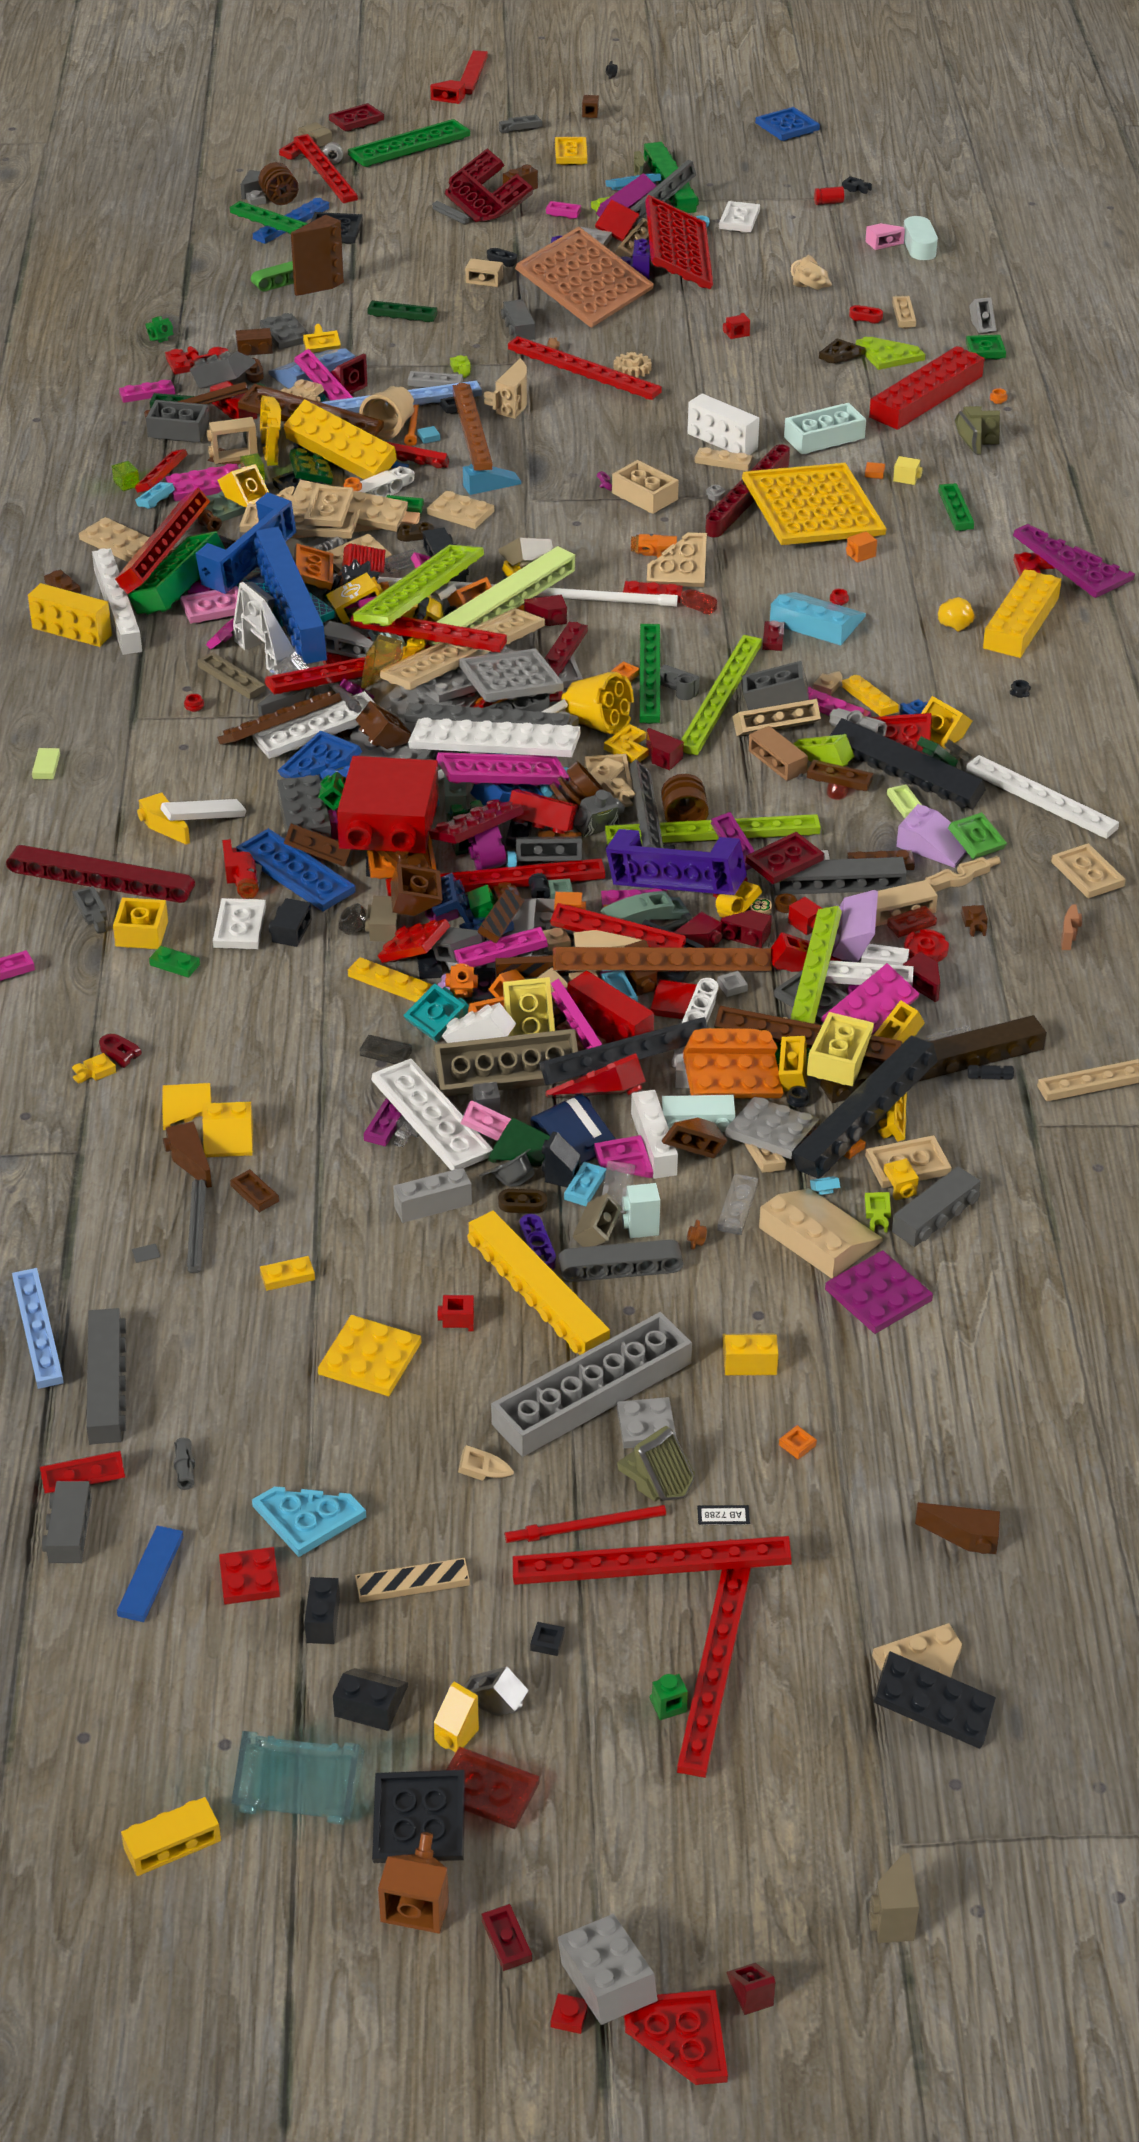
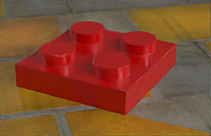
M274 1547L219 1554L224 1605L280 1597Z

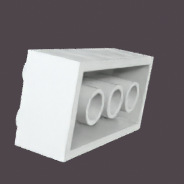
M700 394L689 401L688 434L729 452L750 455L758 450L759 417L705 394Z

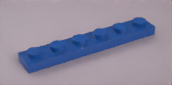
M314 198L312 201L303 204L284 216L306 222L313 217L314 212H324L329 209V202L322 200V198ZM265 226L252 234L253 240L266 244L286 232Z

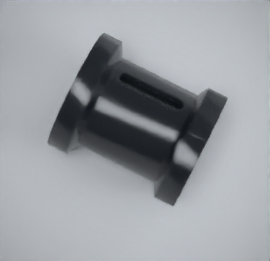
M542 873L531 875L528 884L532 889V899H548L550 897V889L547 887V877Z

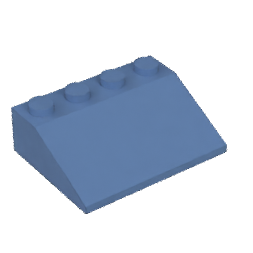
M345 348L326 350L315 354L318 360L330 372L337 366L355 358V355ZM295 362L268 371L269 375L288 389L301 379L313 382Z

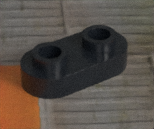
M490 248L487 250V259L489 261L503 262L505 267H513L517 263V254L500 248Z

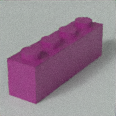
M643 173L602 202L596 214L600 217L611 199L630 209L652 191L656 185Z

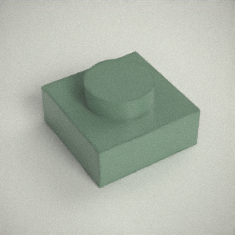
M570 879L548 880L550 899H555V892H573Z

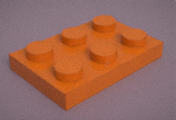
M296 543L294 562L304 583L315 585L320 589L331 590L333 585V553Z

